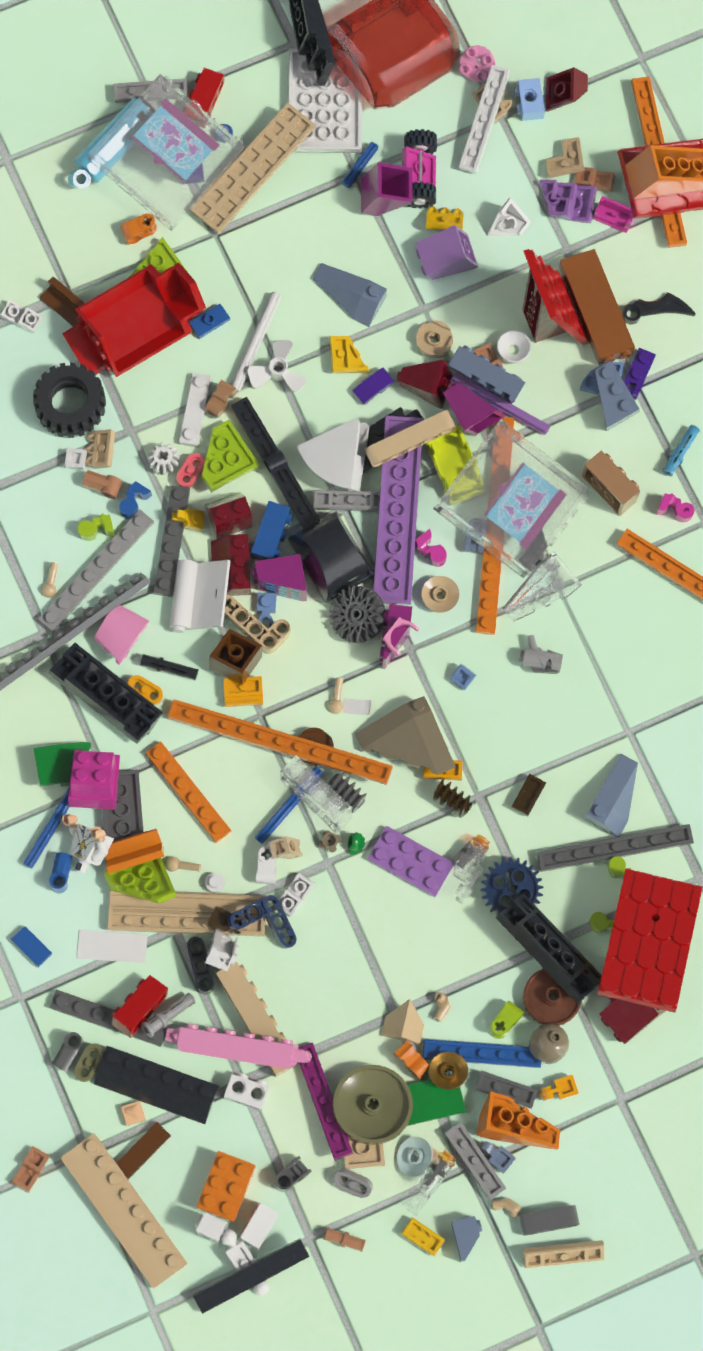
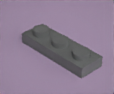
M481 1071L475 1089L485 1094H489L491 1091L509 1096L514 1099L516 1104L531 1110L538 1092L537 1089L485 1071Z

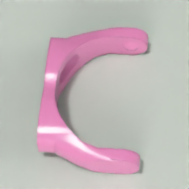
M400 617L382 639L390 651L397 656L401 653L391 644L392 631L403 625L410 626L417 632L420 630L414 623Z

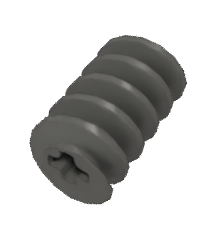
M337 773L326 783L325 788L331 786L329 789L330 793L336 792V798L342 797L340 802L342 804L347 802V809L353 807L351 811L353 814L364 804L367 793L360 795L361 787L355 790L356 783L349 784L350 777L343 779L345 773Z

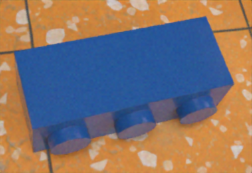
M268 501L251 551V558L260 561L279 558L281 552L279 545L280 542L285 541L287 531L284 530L286 524L290 525L293 514H290V507Z

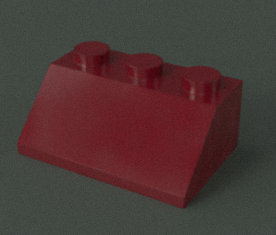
M248 534L227 535L211 541V561L230 560L227 595H251Z

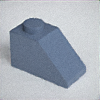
M475 1216L451 1222L461 1263L465 1262L480 1236L479 1232H482L480 1219L476 1220Z

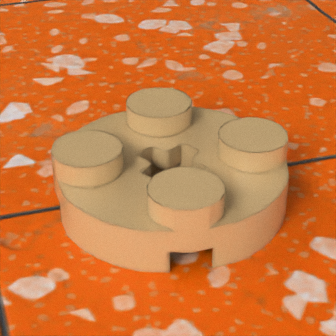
M437 320L422 324L416 334L418 350L427 357L442 358L450 351L453 345V336L449 326ZM435 335L438 336L439 342L432 343L431 339H429Z

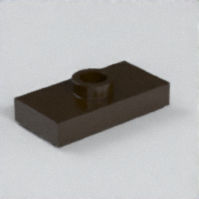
M529 773L511 808L528 817L547 782Z

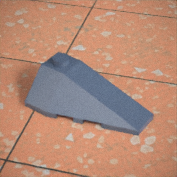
M623 754L620 755L585 817L587 822L615 837H620L629 819L638 762Z

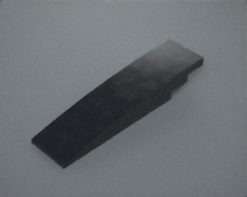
M288 0L298 55L306 56L308 70L315 71L318 86H325L335 66V60L319 1Z

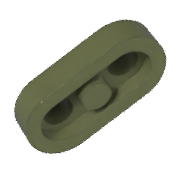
M90 1044L84 1049L74 1069V1074L79 1081L89 1082L94 1077L104 1054L103 1049L99 1045ZM93 1051L98 1053L96 1058L90 1057ZM83 1069L88 1070L86 1076L81 1075Z

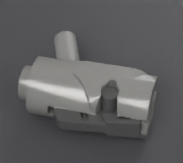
M534 635L527 636L529 648H525V651L521 650L519 662H523L522 666L530 667L533 673H560L563 654L549 649L543 651L540 647H537Z

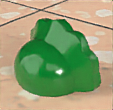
M355 832L349 836L348 849L350 855L357 854L365 846V837L361 833Z

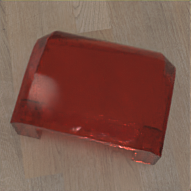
M371 0L337 21L328 30L336 64L373 109L387 106V108L397 106L451 72L460 56L457 33L447 16L434 0Z

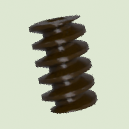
M443 778L433 793V800L436 801L440 798V805L447 802V810L453 807V814L460 811L459 818L464 817L470 811L476 799L470 802L471 795L464 798V791L457 793V786L450 789L451 782L444 785L445 778Z

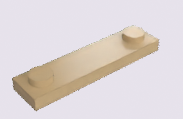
M599 1240L523 1248L524 1267L535 1268L605 1260L604 1242Z

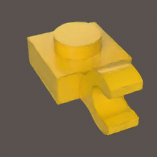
M186 508L184 510H177V513L172 512V520L184 522L183 528L196 531L204 529V511Z

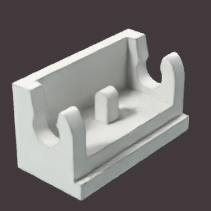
M257 1202L238 1238L259 1249L278 1218L279 1213L263 1203Z

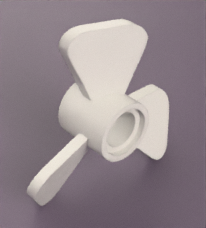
M276 340L273 343L275 358L270 361L269 366H250L248 368V377L253 388L259 389L271 378L275 381L284 380L293 392L300 391L306 385L307 381L304 377L288 371L286 358L293 347L291 340ZM280 366L283 370L277 372L274 368Z

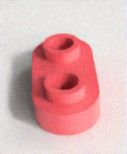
M193 453L187 457L177 473L176 478L179 486L191 488L203 471L205 459L201 454ZM198 462L199 466L194 467L192 464ZM187 477L190 480L188 482H184L183 479Z

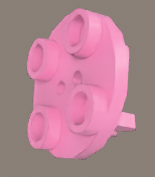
M480 45L470 46L463 52L460 58V72L468 79L476 82H484L488 79L491 66L496 65L492 52L485 46Z

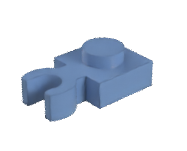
M258 592L256 611L257 613H262L258 618L261 623L263 619H268L269 626H272L273 618L270 614H276L277 593Z

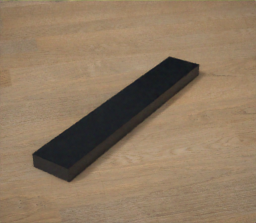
M298 1238L193 1294V1298L203 1314L307 1259L310 1255L301 1238Z

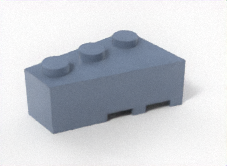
M612 361L595 370L608 431L638 414L640 409Z

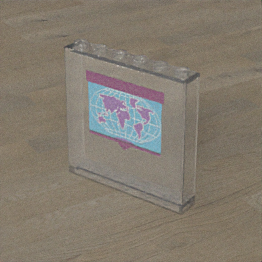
M159 74L88 153L87 159L172 232L243 152L244 145L240 138L237 136L233 137L229 133L226 126L223 124L219 125L211 113H205L197 101L190 100L183 89L176 88L169 77Z
M500 419L433 509L520 577L524 578L527 574L531 576L537 568L535 563L538 560L542 561L548 553L545 551L548 546L552 547L557 541V533L559 531L562 533L568 526L566 521L569 517L573 518L579 510L576 507L579 503L583 504L589 497L587 492L590 490V487Z

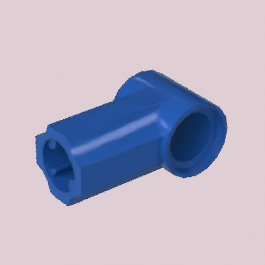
M63 852L56 853L52 874L49 878L51 889L57 894L64 893L68 888V878L73 859L72 855ZM57 879L64 881L61 886H55L54 882Z

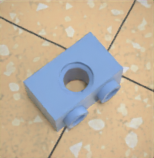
M540 78L518 80V85L514 88L515 98H519V104H517L518 115H521L522 121L544 119L545 109ZM526 98H531V99H533V101H530V102H529V101H526L525 99H526Z

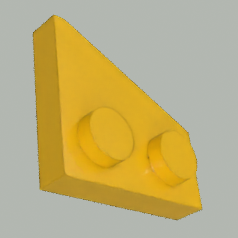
M330 336L332 373H368V366H365L359 351L354 347L353 341L349 336Z

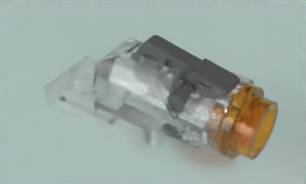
M479 834L468 841L453 857L455 863L453 876L465 883L464 885L461 883L455 891V894H457L456 901L461 904L484 871V868L478 864L481 865L483 857L489 849L490 841Z
M443 1150L442 1153L439 1152L431 1162L430 1167L425 1170L402 1201L401 1205L417 1217L455 1166L454 1162L457 1159L446 1150Z

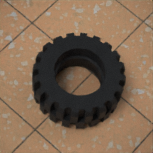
M70 362L68 366L65 363H60L58 368H55V366L50 367V372H44L41 375L42 380H37L35 384L36 389L33 390L34 408L43 427H47L50 433L57 432L59 437H64V434H66L68 438H74L75 434H79V436L85 435L84 432L86 430L91 432L94 430V424L99 425L101 416L105 414L106 398L99 377H96L94 371H87V366L82 364L80 367H77L76 363ZM75 387L86 393L87 402L77 412L62 413L57 411L52 405V399L57 392L64 388Z

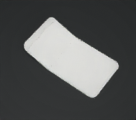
M344 699L343 713L370 714L371 700Z

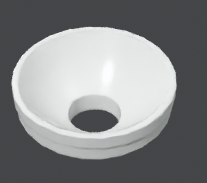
M517 330L507 331L499 338L497 351L505 362L518 364L529 356L531 342L523 332ZM515 346L518 348L519 353L511 355L508 352V348Z

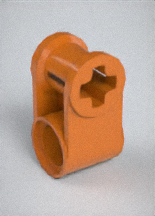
M145 213L135 219L124 222L120 226V230L127 244L131 245L153 235L157 230L154 216Z

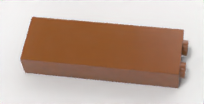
M592 249L560 260L559 269L598 365L606 364L610 361L614 362L618 358L625 359L630 357L634 352L635 346L596 250Z

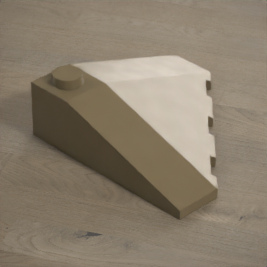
M425 696L403 704L355 733L362 751L369 753L370 750L380 752L381 757L393 761L396 757L405 760L406 765L420 769V766L430 768V772L437 775L456 768Z

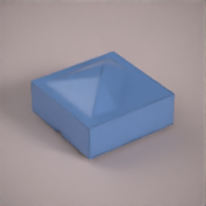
M461 663L450 677V680L465 691L477 675Z

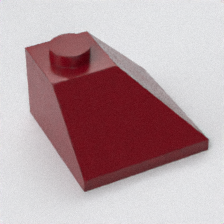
M573 67L546 77L545 111L555 110L574 103L588 91V74Z

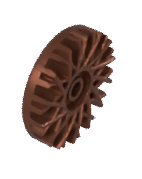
M544 969L535 972L528 979L523 990L525 1010L538 1024L552 1023L558 1026L565 1025L575 1017L581 1006V1002L577 1004ZM554 994L556 999L550 1000L549 995Z

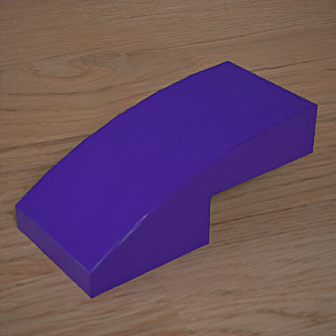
M382 367L352 391L366 405L379 393L382 394L395 380Z

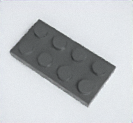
M139 770L119 771L116 810L103 809L104 831L106 835L114 838L113 842L144 832Z

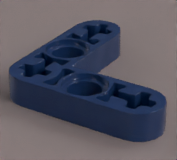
M274 895L265 896L231 913L227 918L228 926L232 930H239L265 917L281 948H291L296 944L295 932L278 898ZM268 901H272L273 905L267 908L266 904ZM251 907L256 908L258 912L256 918H252L249 915ZM276 910L278 911V913H275L272 916L270 915V913ZM244 915V920L234 924L235 917L239 918ZM276 916L282 919L281 927H277L274 924ZM286 928V931L279 934L278 931ZM285 936H289L290 940L284 943L283 939H285Z

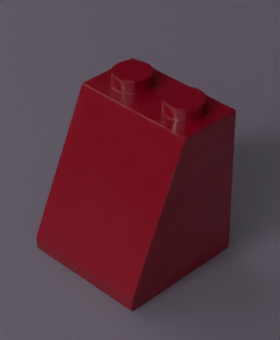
M240 492L204 504L217 539L253 527L250 507L246 497Z
M615 999L599 1015L602 1017V1023L614 1031V1037L620 1043L626 1044L666 1011Z

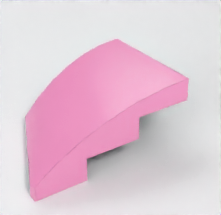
M119 605L108 613L94 639L103 646L107 653H111L116 658L115 662L120 665L127 657L129 650L138 641L140 634L148 626L149 620Z

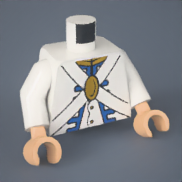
M64 815L62 821L65 826L70 825L69 829L73 837L70 854L79 858L75 869L86 873L89 863L97 866L101 865L104 857L108 854L114 838L106 835L105 831L101 830L99 826L91 828L79 823L77 825L78 818L76 815Z

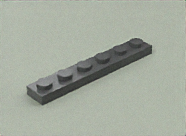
M171 485L154 595L173 597L184 522L173 521L172 512L177 513V510L188 508L189 487Z
M56 989L49 1007L50 1009L125 1035L112 1025L114 1009ZM140 1027L132 1038L162 1047L168 1028L159 1029L154 1033L153 1037L149 1038Z

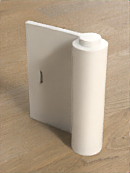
M185 559L178 560L170 628L174 632L184 633L185 630L223 627L230 560L204 563Z

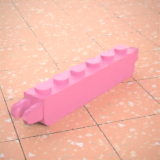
M187 1024V1027L167 1029L165 1040L177 1044V1048L181 1052L285 1069L293 1068L296 1062H310L312 1058L310 1051L298 1049L299 1045L293 1044V1040L281 1039V1042L274 1041V1037L262 1036V1039L255 1038V1034L243 1033V1036L236 1035V1031L224 1030V1033L217 1032V1028L206 1027L205 1030L198 1029L199 1025Z

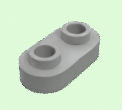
M346 1168L339 1169L333 1178L337 1188L359 1198L368 1197L373 1189L370 1179Z

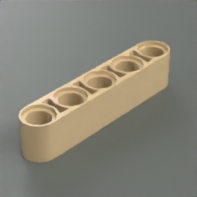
M445 410L367 447L365 452L372 466L377 467L456 429V425L449 411Z

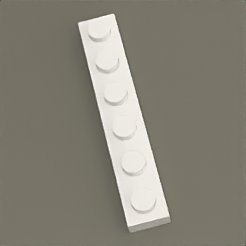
M496 65L491 66L459 165L460 170L476 174L478 172L510 69Z

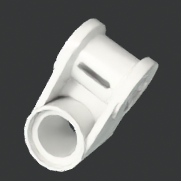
M263 846L258 852L256 884H276V859L272 857L270 846ZM266 852H269L271 856L269 857V860H265V857L262 855H265Z

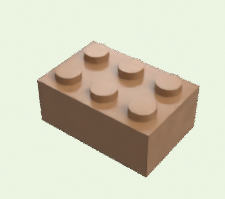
M601 450L584 465L583 479L619 516L637 502L640 493L639 485L626 476L627 474L622 467H617L613 463V458L608 453H604Z

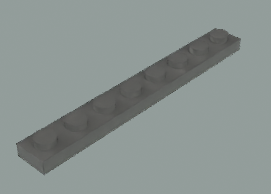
M690 824L540 851L537 855L541 872L610 860L615 856L626 857L691 845L694 843Z

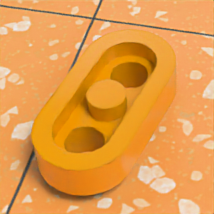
M140 675L132 676L128 680L127 684L135 689V684H140L141 687L135 690L152 704L158 705L161 703L163 692L159 686ZM155 693L157 697L152 699L150 695Z

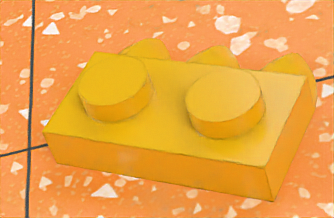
M432 206L427 210L426 229L445 230L456 225L463 230L464 214L459 208L455 209L451 214L447 207L441 209L439 213L437 208Z

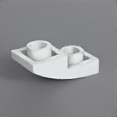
M10 299L0 315L1 318L33 333L43 316L27 307L25 309Z
M298 873L289 888L285 890L279 899L284 912L292 917L316 883L303 874Z

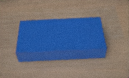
M26 926L11 939L38 968L53 954Z

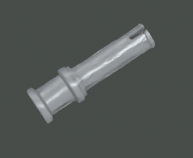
M187 993L164 1011L156 1012L153 1015L154 1017L147 1022L143 1021L140 1025L146 1036L149 1038L153 1037L156 1031L167 1027L170 1020L195 1004L193 995Z

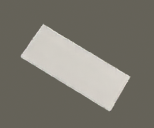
M79 930L77 959L145 964L148 935Z

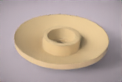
M446 576L430 578L425 582L421 592L425 606L437 613H444L453 609L458 603L460 595L457 584ZM441 593L444 597L438 599L437 594Z

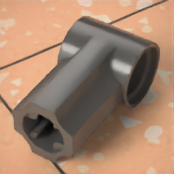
M76 1032L68 1033L51 1064L67 1072L77 1053L84 1045L83 1038ZM72 1037L79 1038V1044L75 1047L69 1045V1040Z

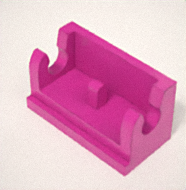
M604 196L601 197L593 220L626 234L634 219L632 208Z

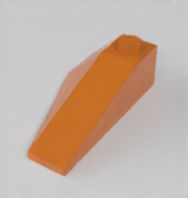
M490 1091L479 1115L476 1136L495 1141L558 1150L561 1130L543 1118L536 1117L526 1107L522 1108L509 1096Z

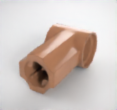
M87 470L83 477L82 486L98 491L107 498L116 499L123 481L113 475L105 476Z

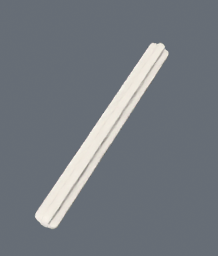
M277 292L270 294L231 383L236 388V391H240L248 374V368L254 361L279 304L281 295Z

